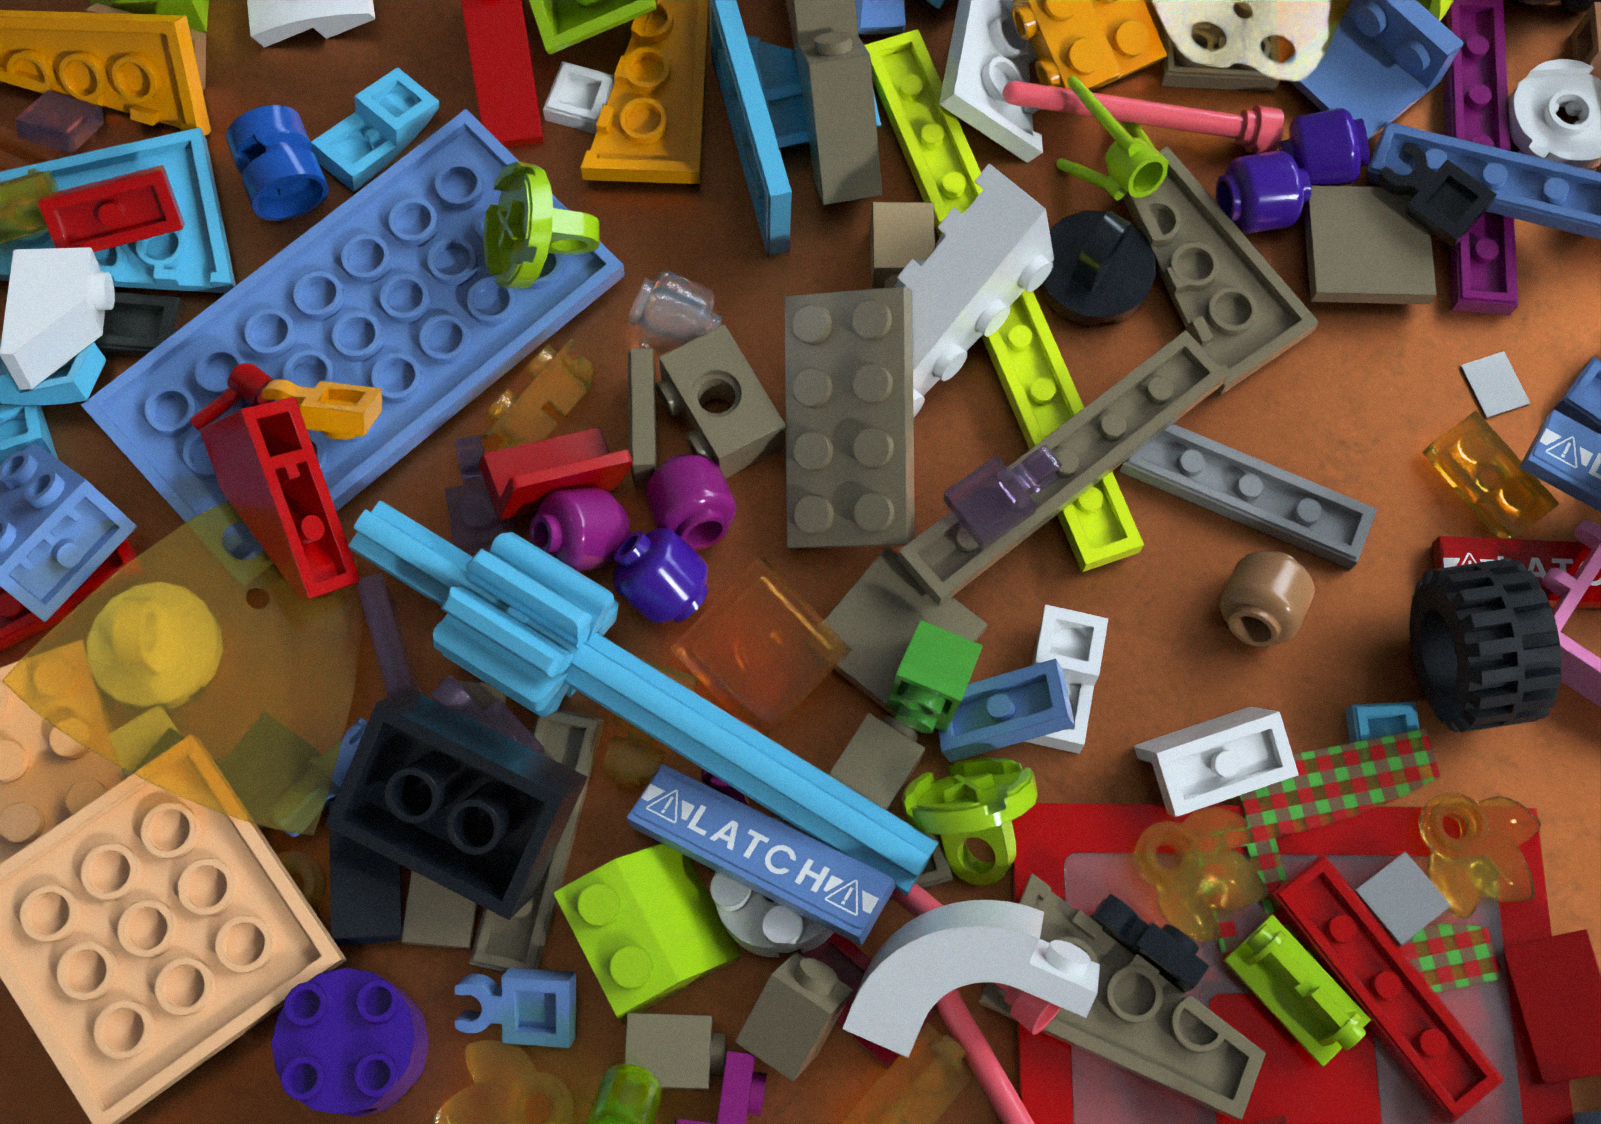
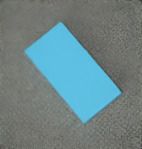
M709 0L711 59L765 251L769 252V256L789 252L792 191L736 0Z

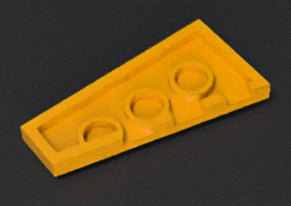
M656 0V10L634 19L631 27V38L625 55H621L614 73L615 82L607 105L603 104L596 123L597 132L590 151H586L580 168L582 180L700 184L709 0Z
M0 10L1 82L42 94L55 91L75 97L76 104L97 110L106 106L129 113L131 120L151 126L160 122L180 128V132L199 127L204 136L211 132L186 15Z

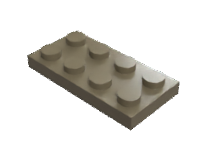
M903 286L784 296L787 548L905 546L915 539L912 290Z

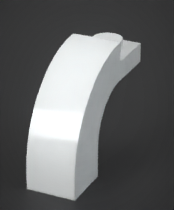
M969 900L951 903L930 910L909 921L892 934L880 947L862 978L842 1029L909 1058L923 1022L931 1008L949 992L968 984L980 982L1012 986L1087 1018L1098 993L1100 964L1091 961L1089 955L1074 944L1062 940H1053L1050 943L1041 940L1040 935L1044 912L1041 910L999 900Z

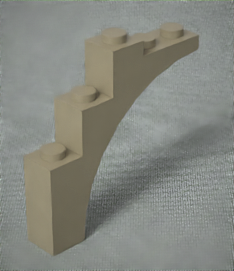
M785 0L802 89L814 184L823 204L881 196L883 193L871 60L868 50L858 35L855 0Z

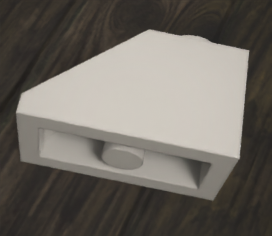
M91 247L13 250L0 356L19 390L35 388L103 335L105 310L113 309L115 290L111 274L109 272H102Z

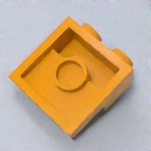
M1013 0L1015 5L1012 8L1013 21L1022 39H1030L1039 60L1035 63V69L1041 85L1071 89L1067 84L1068 78L1076 76L1092 92L1153 65L1167 56L1144 0Z

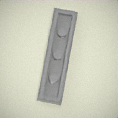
M1175 424L1169 426L1123 462L1119 471L1350 570L1358 563L1378 510Z

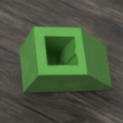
M920 620L896 673L886 708L897 712L895 718L911 729L923 733H932L934 728L947 733L962 701L983 645Z

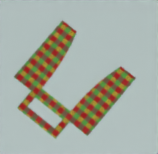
M1426 728L1293 754L1298 776L1239 795L1248 826L1191 837L1223 960L1240 945L1215 852L1247 846L1266 918L1268 919L1273 914L1314 958L1266 897L1287 880L1275 838L1314 829L1356 816L1405 796L1441 777ZM1428 924L1399 947L1435 993L1504 979L1488 927L1461 924ZM1224 962L1225 969L1230 970L1231 968Z

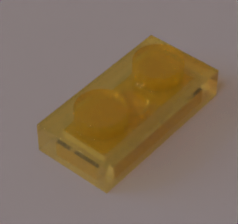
M1477 411L1471 413L1434 440L1422 452L1497 538H1517L1560 504L1535 476L1519 468L1522 461Z

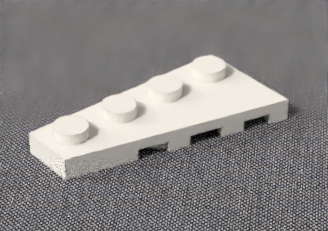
M959 0L939 105L1028 163L1043 153L1042 134L1033 131L1032 114L1040 109L1010 105L1004 100L1002 92L1004 86L1011 81L1030 83L1029 63L1036 59V53L1030 39H1022L1015 27L1012 17V8L1015 6L1013 0Z

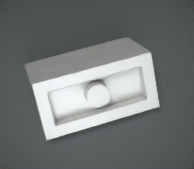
M1247 707L1134 746L1138 759L1152 763L1167 814L1174 817L1299 775L1280 712L1258 707Z

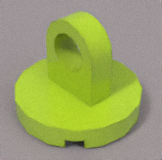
M513 162L502 169L493 185V190L502 192L498 205L489 204L488 211L486 210L483 235L485 263L491 275H498L495 283L499 287L518 290L530 288L540 276L548 253L574 255L589 253L598 249L600 246L598 218L583 212L553 208L551 185L546 172L535 164Z
M986 757L955 762V765L948 766L950 776L934 780L933 772H926L909 783L901 797L908 824L926 834H941L947 862L960 879L978 886H987L999 881L1011 867L1016 857V840L1012 820L1022 816L1036 803L1038 792L1034 772L1028 767L1022 770L1021 763L1010 758ZM975 837L986 841L994 851L995 861L983 862L975 858L969 852L967 838Z

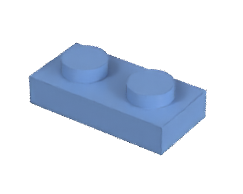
M1055 658L968 684L947 733L938 729L942 753L949 762H954L1075 727L1062 667Z

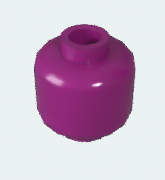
M684 454L672 456L661 464L646 484L645 498L657 528L674 530L694 550L708 548L724 538L735 518L736 502L723 472L714 460L706 456Z
M590 487L554 491L549 493L540 502L530 525V538L533 545L576 571L607 568L615 562L614 555L616 550L629 536V519L621 504L608 491L602 488Z

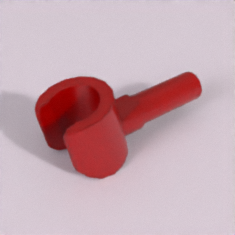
M239 364L233 369L228 378V388L221 393L222 395L189 419L191 424L199 431V429L209 425L230 408H234L242 399L251 406L271 402L272 400L262 398V390L273 379L254 364Z

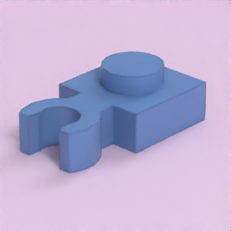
M509 968L501 977V986H498L490 977L477 973L464 976L455 985V994L474 996L482 1007V1011L464 1010L455 1020V1029L461 1032L478 1033L486 1029L490 1024H502V1044L570 1048L576 1039V971Z

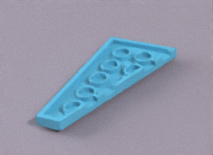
M201 128L1 171L0 280L9 281L13 250L55 248L37 203L41 195L164 165L185 222L184 228L175 232L94 252L102 272H109L111 274L114 287L227 293L234 288L236 283L207 139Z

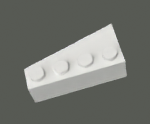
M990 163L974 181L983 189L964 214L953 207L937 227L943 233L936 244L935 250L927 260L915 261L912 258L897 277L898 281L894 286H904L912 290L914 417L924 404L925 398L923 396L939 379L947 381L953 377L965 363L968 355L966 351L982 334L988 337L995 333L1006 321L1010 313L1009 306L1025 290L1028 292L1036 290L1046 280L1053 267L1054 255L1046 208Z

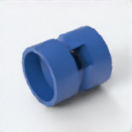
M281 105L261 106L245 112L228 127L225 139L239 173L242 174V183L257 216L272 221L295 219L313 211L327 198L329 187L316 155L311 152L313 147L297 111Z

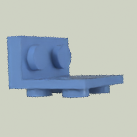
M1351 0L1344 15L1284 62L1281 74L1321 111L1344 108L1351 113L1354 120L1362 118L1369 142L1383 130L1386 121L1392 123L1440 83L1464 42L1417 0Z
M33 442L23 451H18L9 456L0 466V587L42 621L46 622L135 530L137 525L85 478Z

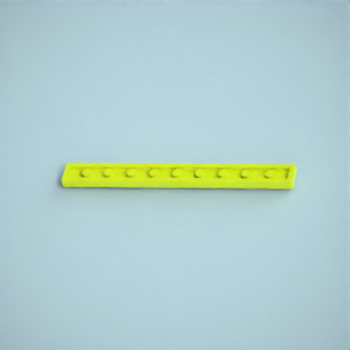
M916 29L864 46L870 54L872 81L924 203H934V227L940 238L943 232L937 227L953 207L964 214L983 189L974 182L981 174V171L957 116L939 105L943 84L919 30ZM1025 290L1009 306L1010 313L1003 325L992 335L986 337L982 334L981 337L1030 450L1084 409V406L1034 292ZM1113 472L1109 473L1057 514L1081 572L1138 554L1144 546Z

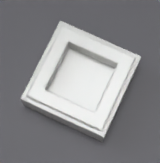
M562 61L543 108L545 120L596 134V123L603 104L607 105L615 82L614 75Z

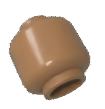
M1255 552L1247 554L1236 564L1222 593L1219 607L1223 619L1235 637L1252 646H1271L1288 642L1298 634L1311 605L1315 587L1312 577L1292 556L1282 552Z

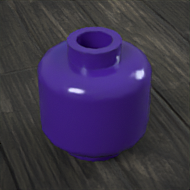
M1335 108L1294 118L1289 127V139L1280 141L1278 146L1279 150H1283L1293 157L1298 167H1304L1307 170L1311 185L1343 186L1354 183L1359 177L1361 167L1370 164L1369 144L1364 121L1362 118L1354 120L1351 113L1344 108Z
M1283 150L1241 156L1232 160L1225 171V175L1219 176L1216 185L1217 204L1243 234L1285 228L1295 224L1301 215L1303 203H1307L1311 197V181L1307 170L1304 167H1298L1293 157Z
M657 528L646 534L642 531H636L629 535L615 552L614 560L618 562L613 576L614 588L623 599L648 621L654 623H664L670 620L677 623L691 616L704 602L709 590V586L706 583L708 566L703 557L674 530Z

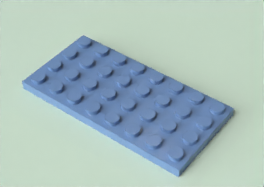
M467 109L454 117L81 404L92 419L243 588L271 566L273 561L222 493L200 431L189 420L222 395L221 393L228 388V378L235 367L244 363L254 364L273 380H288L303 387L314 388L319 381L382 388V412L364 437L358 436L352 439L339 440L326 437L322 431L307 430L337 512L625 276L624 264L600 242L598 249L589 253L574 255L548 253L540 276L530 288L522 290L502 288L495 283L498 275H491L485 263L483 246L484 218L489 204L498 205L502 192L493 190L495 179L506 165L519 161ZM552 194L553 208L568 210ZM242 399L234 408H230L213 422L240 409L252 406Z

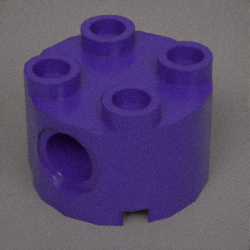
M343 968L318 974L310 981L298 984L291 989L285 998L284 1007L277 1017L271 1044L275 1070L281 1079L282 1087L287 1095L316 1111L362 1117L386 1111L397 1103L400 1097L406 1094L411 1085L414 1086L424 1070L429 1039L425 1017L408 993L373 972Z

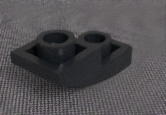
M335 800L329 801V814ZM329 828L332 939L337 946L401 942L400 864Z

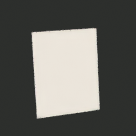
M1504 351L1461 365L1487 418L1530 404Z

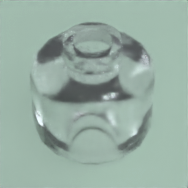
M665 270L656 275L654 280L646 277L643 279L630 310L627 323L635 326L634 335L637 343L647 348H653L654 351L666 354L720 327L722 315L712 311L715 300L711 288L672 271Z

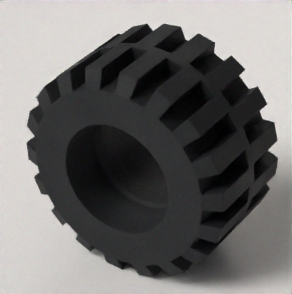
M1508 558L1433 569L1423 573V577L1418 580L1415 586L1414 596L1412 597L1409 623L1410 645L1420 686L1430 707L1441 723L1446 724L1449 730L1462 733L1538 721V719H1544L1549 715L1550 707H1554L1557 700L1558 687H1560L1561 648L1558 629L1549 600L1531 570L1527 571L1524 563Z

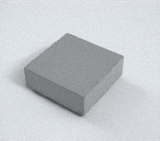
M1406 851L1354 891L1398 947L1452 906Z

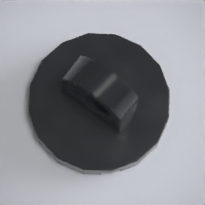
M1082 211L1062 218L1050 229L1054 255L1053 267L1046 280L1039 286V290L1044 301L1061 317L1083 326H1098L1100 322L1115 320L1114 323L1126 320L1144 304L1156 277L1155 254L1146 235L1129 220L1118 216L1112 211Z

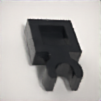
M1405 143L1401 148L1399 158L1404 163L1410 165L1412 172L1408 175H1398L1392 169L1385 166L1380 172L1378 181L1389 193L1395 195L1409 194L1412 196L1413 199L1408 203L1405 213L1454 248L1493 204L1497 194L1448 159L1435 172L1427 166L1426 155L1419 147Z
M1111 893L1106 899L1101 901L1090 916V918L1103 927L1102 930L1134 955H1140L1160 971L1158 974L1183 993L1194 989L1210 967V965L1196 956L1199 947L1185 933L1169 924H1164L1162 929L1153 922L1148 925L1128 905Z

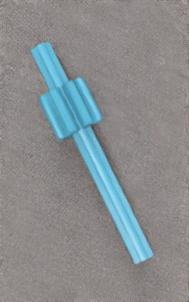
M378 501L372 512L365 510L356 521L353 528L357 533L349 543V549L440 605V609L447 613L444 619L434 628L432 635L433 647L440 651L444 657L540 717H546L557 711L563 697L566 695L571 698L577 690L821 843L894 878L895 889L905 895L909 894L939 842L604 637V634L616 621L619 603L614 600V596L609 590L513 532L501 533L495 537L489 552L481 548L473 557L383 501Z

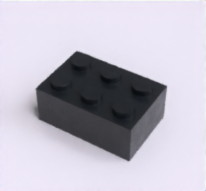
M407 687L376 702L325 826L510 920L535 896L588 777Z

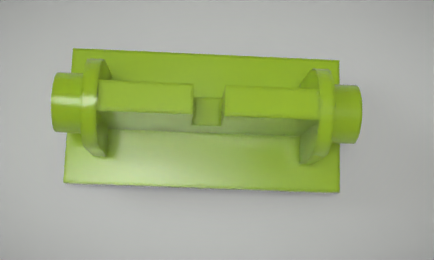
M1273 914L1223 960L1321 1067H1324L1342 1048L1345 1051L1351 1049L1365 1036L1366 1031L1363 1027L1371 1019Z

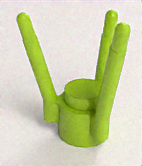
M1076 76L1069 77L1067 81L1068 86L1114 138L1115 142L1109 147L1105 156L1109 176L1065 158L1057 160V168L1104 189L1115 200L1122 199L1127 192L1134 198H1143L1152 194L1163 183L1167 175L1169 160L1156 150L1140 124L1122 122L1129 132L1128 134Z

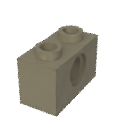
M725 324L659 357L662 381L656 383L655 387L661 402L671 417L680 413L687 424L690 432L685 434V439L692 455L706 456L714 460L719 465L725 479L785 448L786 424ZM712 399H723L732 405L730 409L722 413H710L702 408L707 401Z

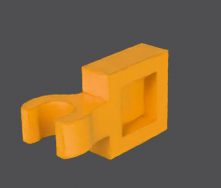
M278 379L270 381L262 390V398L268 400H282L295 397L306 429L322 431L326 437L345 440L358 436L364 437L382 412V388L319 381L314 388L296 385L288 380Z

